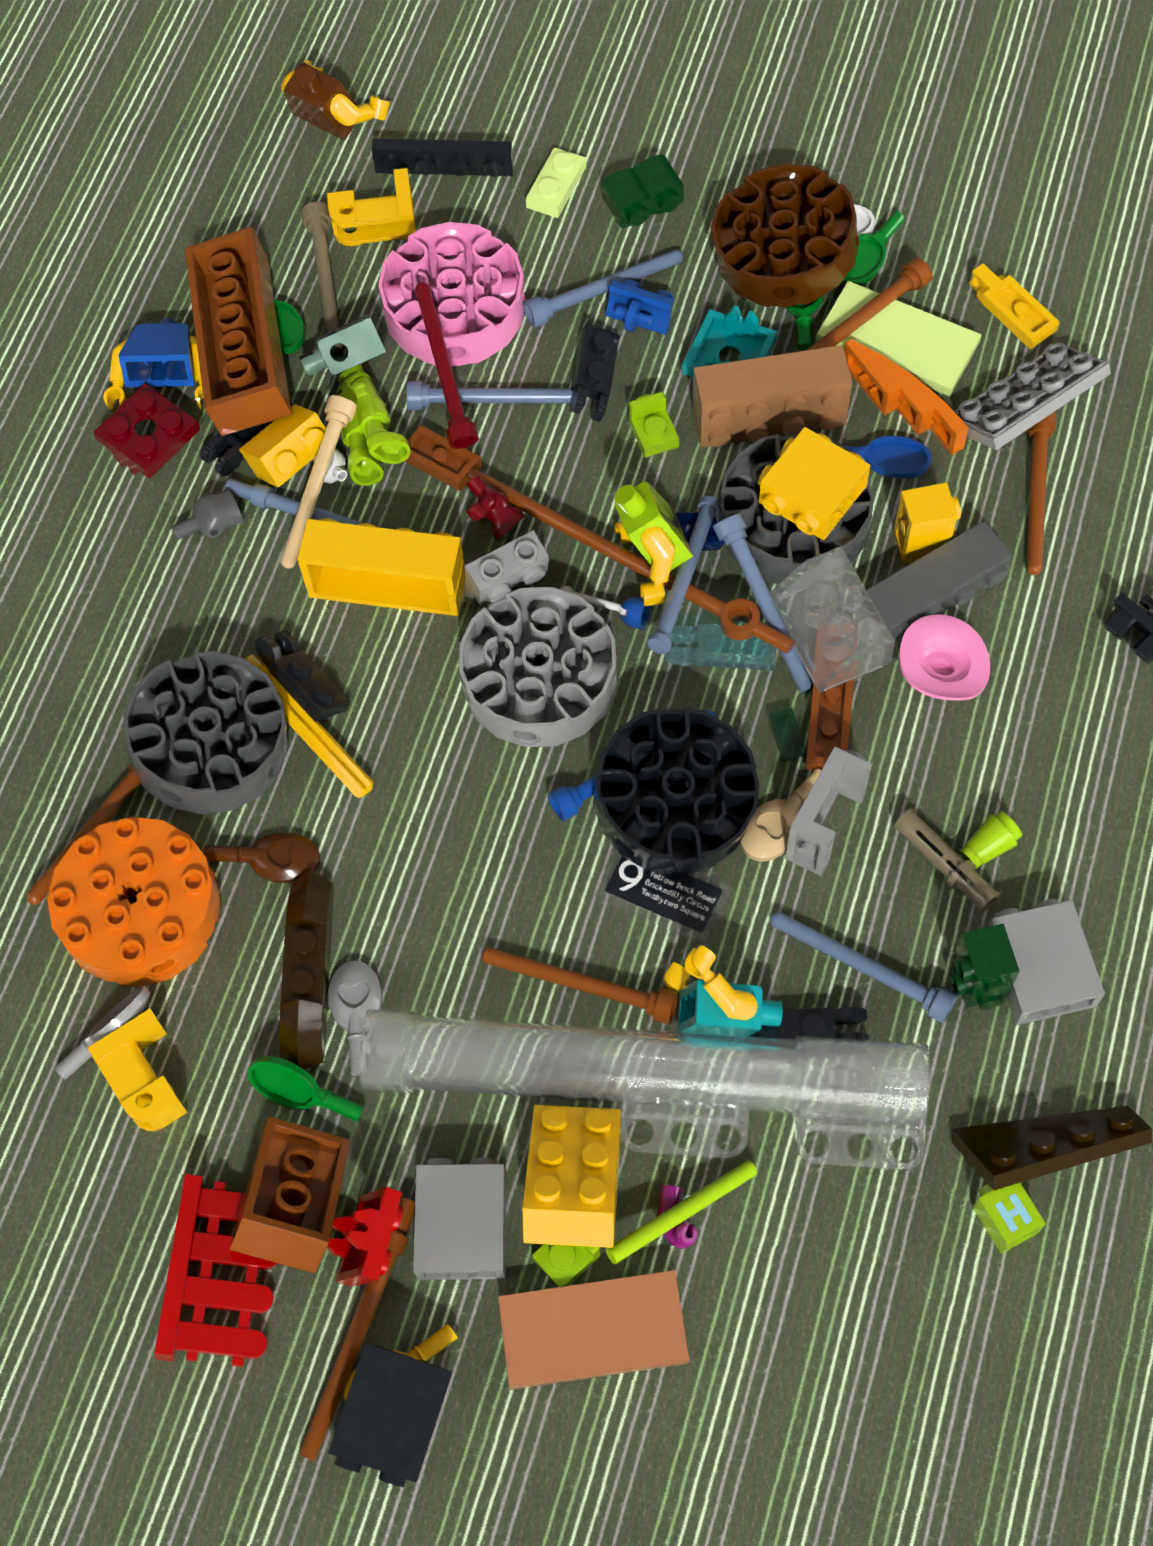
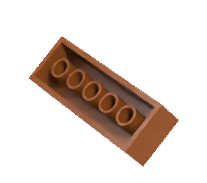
M253 227L184 248L204 404L221 436H225L292 415L268 259Z

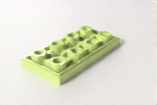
M848 281L819 329L816 342L880 293ZM895 300L836 346L843 345L845 350V342L852 339L887 357L918 378L928 388L950 397L978 347L982 334Z

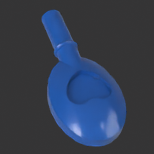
M883 436L871 441L867 447L846 446L851 452L857 453L865 462L870 464V469L888 477L914 478L924 474L931 463L929 449L919 441L908 437Z

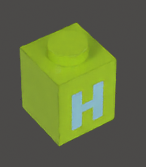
M1021 1183L998 1190H993L987 1184L978 1191L981 1197L978 1198L973 1209L1001 1254L1035 1236L1046 1225Z

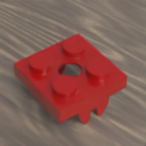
M384 1187L359 1197L356 1211L352 1212L351 1217L346 1216L334 1219L332 1228L342 1234L341 1239L330 1238L327 1249L334 1256L342 1258L335 1282L354 1287L378 1281L379 1276L385 1274L391 1259V1250L387 1249L391 1232H395L398 1229L403 1216V1206L399 1205L402 1196L401 1191Z

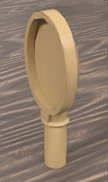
M816 768L795 791L791 792V796L787 800L775 799L757 807L753 820L740 842L741 848L747 857L756 861L766 862L776 859L786 852L790 827L817 780L821 769Z

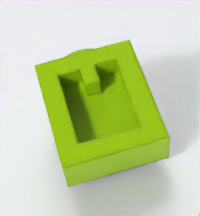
M664 392L652 395L645 394L629 403V424L644 458L679 447V437L666 410Z
M543 1244L531 1256L534 1262L557 1287L569 1286L601 1254L600 1247Z

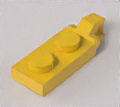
M984 263L972 271L969 284L977 292V298L1030 350L1058 330L1059 320L1011 275L1007 277L1000 275L998 277Z

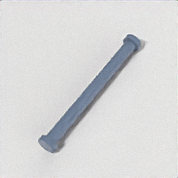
M703 496L699 500L697 506L699 514L688 541L693 557L679 566L655 633L650 634L647 641V646L656 653H668L672 646L670 637L713 518L720 512V501L715 497Z

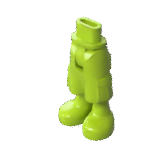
M358 364L339 375L337 396L349 399L357 405L353 421L348 422L347 427H342L341 434L344 444L350 447L348 471L351 479L358 485L370 486L381 481L384 476L381 462L388 464L402 463L409 458L411 450L406 437L399 433L387 431L391 420L386 404L379 397L371 377Z

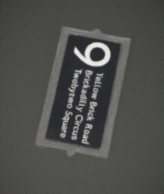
M617 851L611 864L605 865L606 874L595 894V899L705 946L716 922L723 919L722 909L733 885L700 871L682 876L649 872L622 857Z

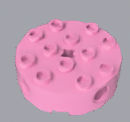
M455 222L424 227L408 236V242L400 246L396 252L392 250L383 262L378 286L389 334L406 353L426 363L435 365L415 292V287L420 282H425L430 287L451 366L482 362L506 347L522 326L525 312L523 301L526 298L523 290L524 275L520 261L513 248L508 243L504 244L501 240L493 237L490 230L476 224Z

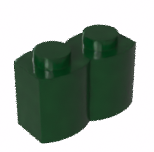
M665 155L650 157L637 164L634 168L623 169L611 174L601 182L602 198L621 228L639 226L652 214L671 212L684 201V185Z

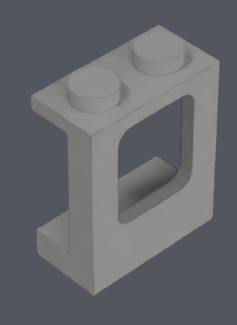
M834 747L790 827L785 859L817 875H823L830 861L836 833L822 826L838 794L860 804L865 797L872 764L867 762L861 754L852 750L843 751Z

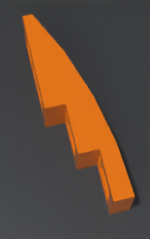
M852 339L845 342L844 352L850 374L884 416L897 409L917 435L931 429L951 455L964 449L969 427L943 399L918 378L887 357Z

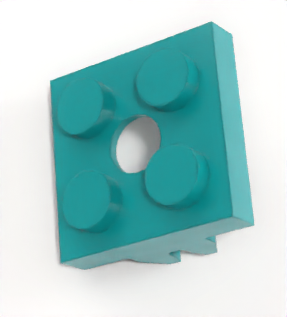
M736 305L728 311L727 315L709 309L682 364V374L693 377L695 367L730 362L729 360L723 362L719 358V353L726 348H734L740 353L738 361L770 356L777 341L778 331L760 326L754 311L749 310L747 316L742 317L739 306Z

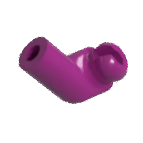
M661 1185L656 1217L681 1202L682 1188L672 1185ZM685 1220L664 1233L663 1236L670 1245L679 1249H685L696 1242L698 1231L694 1224L690 1225Z

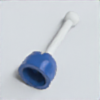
M564 586L560 589L581 596L589 604L618 611L623 623L630 627L642 630L648 621L651 606H644V599L641 597H630L624 600L622 604L574 592L570 586Z

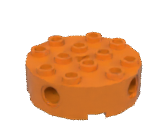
M128 817L101 824L75 841L55 867L47 896L52 929L80 968L104 981L116 982L121 986L130 987L147 986L170 980L195 963L208 946L207 941L214 932L215 923L219 920L222 906L216 875L208 865L207 858L190 835L163 820Z

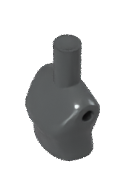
M226 489L219 493H207L200 497L192 507L193 517L170 527L176 540L198 531L206 537L213 539L220 536L230 527L243 523L244 520L229 489Z

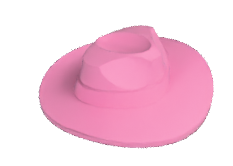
M933 614L914 621L904 633L899 648V664L903 676L917 691L933 698L955 701L973 699L983 692L990 675L989 654L982 638L969 624L952 616Z

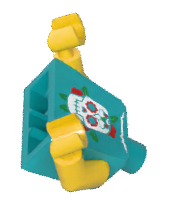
M699 946L697 949L693 948L685 960L684 967L673 962L664 975L665 986L669 990L679 993L678 1034L747 1037L760 1031L762 1025L777 1027L781 1025L783 1015L781 1001L762 1000V987L728 983L720 972L714 974L710 967L715 961L716 956L705 946ZM691 975L696 978L703 979L696 980L688 986L685 985Z

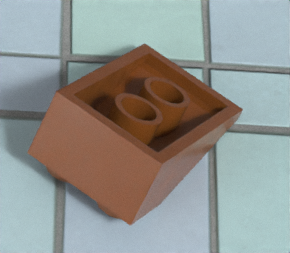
M268 1116L238 1214L230 1250L315 1274L330 1241L351 1140Z

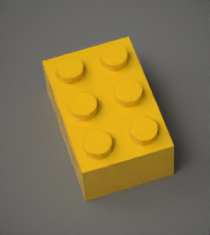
M534 1105L522 1207L523 1243L614 1247L621 1146V1109Z

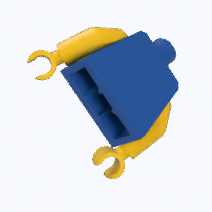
M169 318L162 319L159 324H139L134 328L129 338L113 349L109 376L112 386L103 394V399L109 409L113 411V404L117 399H119L120 406L129 399L123 391L124 384L125 387H141L144 383L149 387L194 386L195 382H199V386L195 390V399L198 408L202 410L201 400L204 397L196 336L190 335L187 324L177 323Z

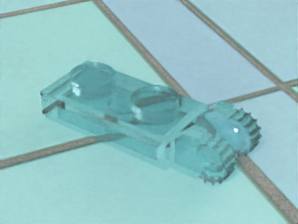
M675 625L670 637L672 642L678 644L698 642L697 648L673 647L670 648V651L665 656L668 663L680 664L681 666H690L696 663V666L775 671L776 648L755 636L747 640L731 639L723 633L721 625Z

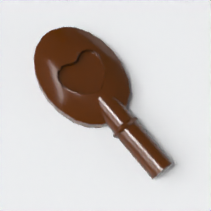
M295 833L266 835L258 839L251 847H243L242 845H205L204 855L207 861L238 862L239 864L250 863L251 868L258 876L275 883H293L310 869L316 871L320 864L319 851L314 842L305 836Z

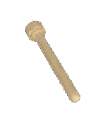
M329 396L324 412L327 414L325 420L328 424L281 557V565L286 569H290L296 564L306 521L312 517L342 427H347L348 422L353 421L357 410V405L354 402L341 396Z

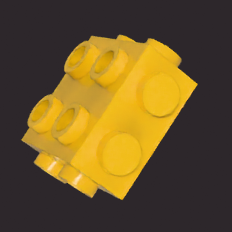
M804 427L796 438L790 437L785 442L777 462L774 465L768 464L762 471L758 479V485H760L759 503L763 504L764 508L771 514L781 515L795 523L803 533L815 535L824 541L867 487L870 464L865 462L857 453L848 452L835 445L824 434L815 433Z

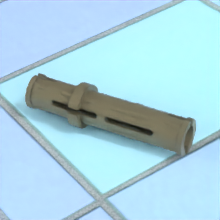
M909 809L900 816L894 824V828L902 833L947 878L946 883L952 889L958 888L982 913L997 901L1000 893L995 891L975 871L976 865L972 861L963 860L912 809ZM923 835L932 845H934L943 854V856L940 857L919 836ZM950 864H953L964 876H966L974 884V886H970L955 870H953L950 867Z

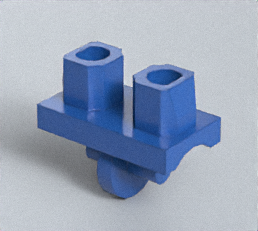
M626 279L623 283L613 280L609 285V301L605 316L625 322L624 328L630 332H634L637 326L666 335L670 328L674 302L673 293L662 289L653 293L642 289L639 282Z

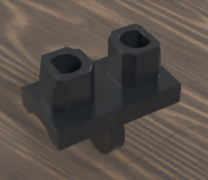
M1121 593L1114 600L1115 609L1104 624L1105 629L1121 641L1133 627L1137 628L1144 635L1132 647V651L1145 663L1149 664L1153 661V599L1145 594L1139 601L1148 610L1146 613L1130 598Z

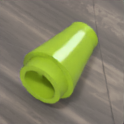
M1000 811L995 816L990 814L959 852L965 861L970 860L976 865V870L981 865L1018 845L1017 840L1022 837V832L1016 823L1003 811Z

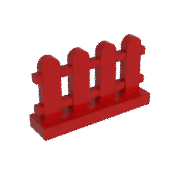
M185 1174L154 1354L156 1360L172 1362L175 1360L176 1351L187 1352L186 1361L197 1362L199 1353L233 1357L232 1366L243 1367L244 1359H257L265 1353L267 1348L265 1335L258 1330L249 1329L251 1313H266L271 1309L274 1302L271 1289L265 1285L256 1284L258 1269H272L278 1263L232 1251L230 1246L233 1236L218 1235L220 1220L237 1221L245 1193L225 1191L226 1182L215 1181L214 1189L203 1188V1176ZM198 1217L209 1218L207 1233L196 1232ZM191 1261L202 1262L199 1277L189 1276ZM213 1263L247 1267L245 1283L211 1279ZM184 1305L194 1306L192 1322L181 1321ZM206 1308L240 1312L238 1328L203 1324Z

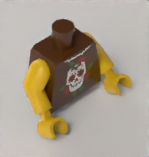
M305 60L304 63L299 64L297 69L289 72L281 83V91L285 94L293 115L343 141L346 140L356 124L370 121L372 118L385 120L390 101L381 100L380 97L375 95L370 96L369 104L357 105L340 81L323 73L324 69L322 67L318 68L311 65L312 61Z

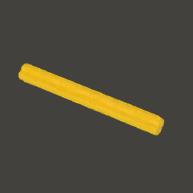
M251 654L245 658V660L269 676L276 687L277 694L283 701L285 721L357 798H362L370 793L373 789V780L319 722H315L269 672V668L257 655Z

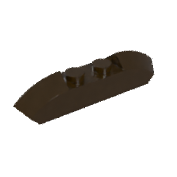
M310 869L293 882L290 888L285 923L280 1001V1058L290 1061L302 1069L323 1063L327 1028L334 898L333 883L313 869Z

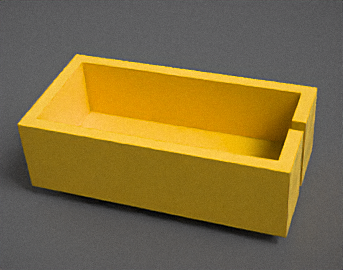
M329 518L321 520L307 519L297 560L309 598L459 616L465 587V563L460 537H453L444 532L435 534L420 533L409 528H397L396 530L379 528L369 523H360L358 525L339 523Z

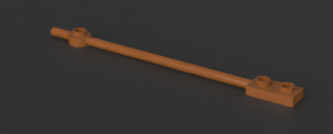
M422 425L408 439L411 450L409 458L405 461L408 464L460 492L468 482L478 475L487 486L493 487L506 495L509 504L650 579L651 565L647 560L479 471L482 467L481 457L465 448H451L448 439ZM669 574L668 581L663 583L664 588L671 590L675 575ZM689 584L685 599L720 617L721 629L727 637L734 640H747L755 636L786 654L791 651L795 640L760 621L759 609L753 602L747 599H734L725 603ZM737 621H743L746 624L739 626L735 625L734 623Z

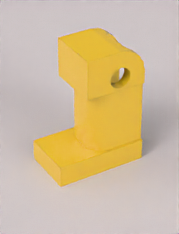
M408 168L394 169L396 195L355 200L353 190L327 193L328 210L335 240L345 246H357L364 243L388 240H406L408 236L416 232ZM346 228H356V231L353 233L345 232Z
M151 1009L146 1010L87 1048L125 1112L141 1129L157 1131L188 1112L170 1083L164 1076L157 1077L142 1052L143 1049L167 1035L162 1024Z

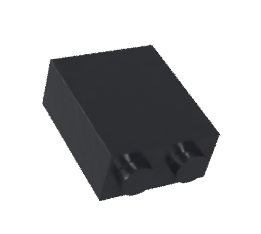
M365 1342L328 1454L336 1456L334 1464L358 1473L361 1472L363 1465L379 1470V1480L403 1488L406 1480L417 1483L453 1372L449 1369Z

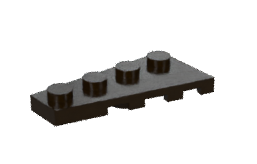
M1129 1106L952 1129V1144L993 1190L1152 1143V1128Z

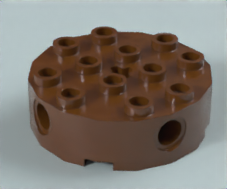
M781 164L757 170L743 179L744 184L734 189L731 194L727 192L717 204L711 229L721 276L736 294L764 307H790L799 304H810L838 287L854 267L860 241L852 195L842 183L839 185L837 181L827 177V172L817 167Z

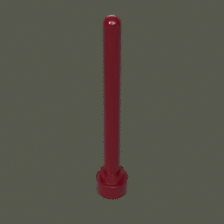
M420 282L416 285L415 292L450 416L449 428L446 430L447 438L451 448H467L478 442V433L475 423L470 422V418L466 417L463 411L430 287L427 283Z

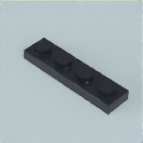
M415 139L372 140L371 150L376 173L394 174V169L408 168V174L513 176L512 142Z

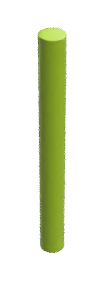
M746 1160L614 1243L613 1248H606L608 1258L613 1264H617L756 1176L757 1169L750 1160Z

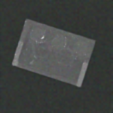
M841 546L804 561L770 592L790 637L795 640L794 646L819 693L891 663L895 640Z

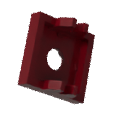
M144 383L93 433L96 440L112 452L122 467L127 465L134 476L140 472L150 479L201 429L197 420ZM149 419L156 423V430L151 435L140 436L135 432L136 425L142 420Z

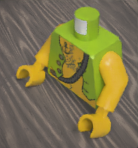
M642 482L637 486L624 485L616 492L614 497V504L621 519V522L614 524V530L616 534H620L621 545L632 542L651 565L649 578L653 582L641 583L640 593L644 599V606L659 605L665 602L663 583L668 581L670 571L692 558L693 554L673 508L648 482Z

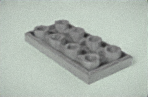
M1063 343L1051 344L1045 348L1044 353L1030 362L1020 364L1015 372L1003 380L991 383L986 391L974 399L964 401L954 412L969 427L967 437L994 450H998L1111 374L1110 366L1106 361L1093 357L1089 353H1083L1070 348Z

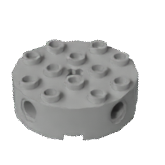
M554 587L520 588L505 594V599L493 603L488 609L484 607L471 619L459 644V673L463 694L474 718L494 736L523 747L558 746L585 735L606 715L617 690L615 638L608 624L606 625L604 619L594 611V607L585 599Z

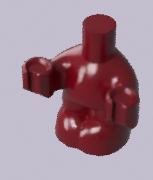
M478 475L467 484V487L477 497V502L466 511V514L473 521H478L482 517L488 519L492 523L491 530L496 540H499L525 517L518 508L509 505L506 495L493 487L487 486Z

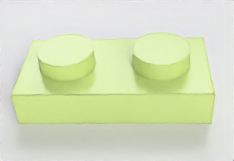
M554 147L526 197V208L559 218L586 169V157Z

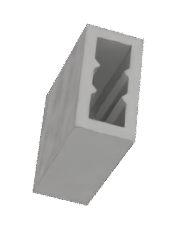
M1049 899L1036 904L1034 909L1021 912L1017 908L1005 909L996 913L994 918H991L988 927L1004 923L1020 971L1007 996L1015 1025L1098 1006L1105 992L1073 900L1059 903L1057 899Z
M434 1158L429 1159L427 1165H416L413 1272L417 1280L506 1279L507 1173L504 1164H497V1160L492 1158H475L471 1160V1164L453 1165V1160Z

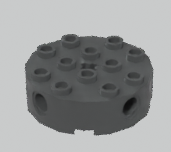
M779 434L763 437L739 452L725 472L721 490L719 522L735 514H742L748 526L745 530L748 536L745 538V541L763 579L767 582L806 586L831 580L854 564L868 541L874 498L870 486L871 480L868 477L867 487L824 541L815 535L805 534L798 529L795 523L781 515L771 514L764 508L763 504L759 503L760 485H758V479L762 471L768 464L774 465L780 458V452L785 442L790 437L796 438L797 436L789 435L779 438ZM831 440L835 445L851 452L846 446ZM726 546L727 551L736 559L731 546Z
M220 652L194 653V657L182 658L174 663H171V660L154 667L133 689L123 715L126 747L130 764L145 790L171 808L192 813L208 814L232 811L261 796L280 774L288 749L283 701L277 694L276 687L269 676L244 658Z

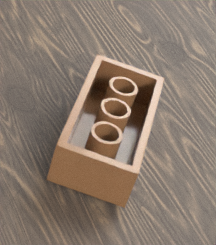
M843 345L695 367L693 374L692 411L700 448L708 446L722 447L729 443L747 440L757 441L760 438L776 434L794 436L798 435L804 427L810 430H832L846 425L852 379Z

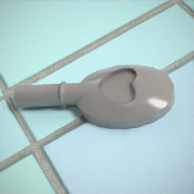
M349 961L342 964L332 976L328 1000L335 1021L341 1028L348 1031L349 1036L347 1040L349 1041L351 1075L363 1076L368 1073L367 1036L365 1035V1030L369 1029L376 1022L380 1014L382 990L376 973L369 965L360 961Z
M142 985L120 1001L99 1021L89 1035L81 1041V1044L54 1068L56 1072L65 1080L92 1056L87 1047L140 1015L147 1005L151 992Z

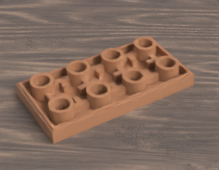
M675 1270L498 1296L510 1390L689 1364Z

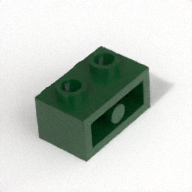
M1004 923L961 934L951 960L954 971L950 972V979L954 992L958 993V996L962 995L966 1008L979 1005L980 1009H990L1004 1002L1020 972Z

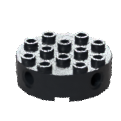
M684 707V710L668 709L660 711V709L640 713L615 731L600 756L593 804L601 832L622 857L649 872L682 876L711 869L736 850L756 813L759 779L751 749L731 725L704 710ZM677 788L682 791V793H680V792L673 793V792L676 791Z

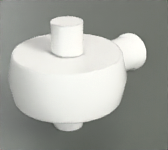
M337 449L334 450L324 479L325 483H333L337 480L344 481L347 478L345 457Z

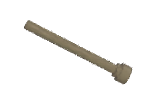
M311 202L302 208L301 213L304 227L312 234L327 334L340 327L326 231L331 224L328 205L322 202ZM342 343L331 347L330 353H341L343 351Z

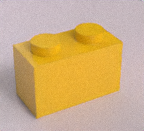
M296 404L291 406L292 415L274 420L239 449L256 477L278 488L314 459L326 430L316 412Z
M947 482L901 491L893 533L903 564L915 562L956 537L955 524L956 520L961 518V509L958 498L951 496Z

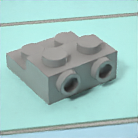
M534 530L465 565V595L472 607L478 604L481 606L500 601L505 598V594L510 593L515 587L534 584L544 577L545 572L548 571L549 555Z

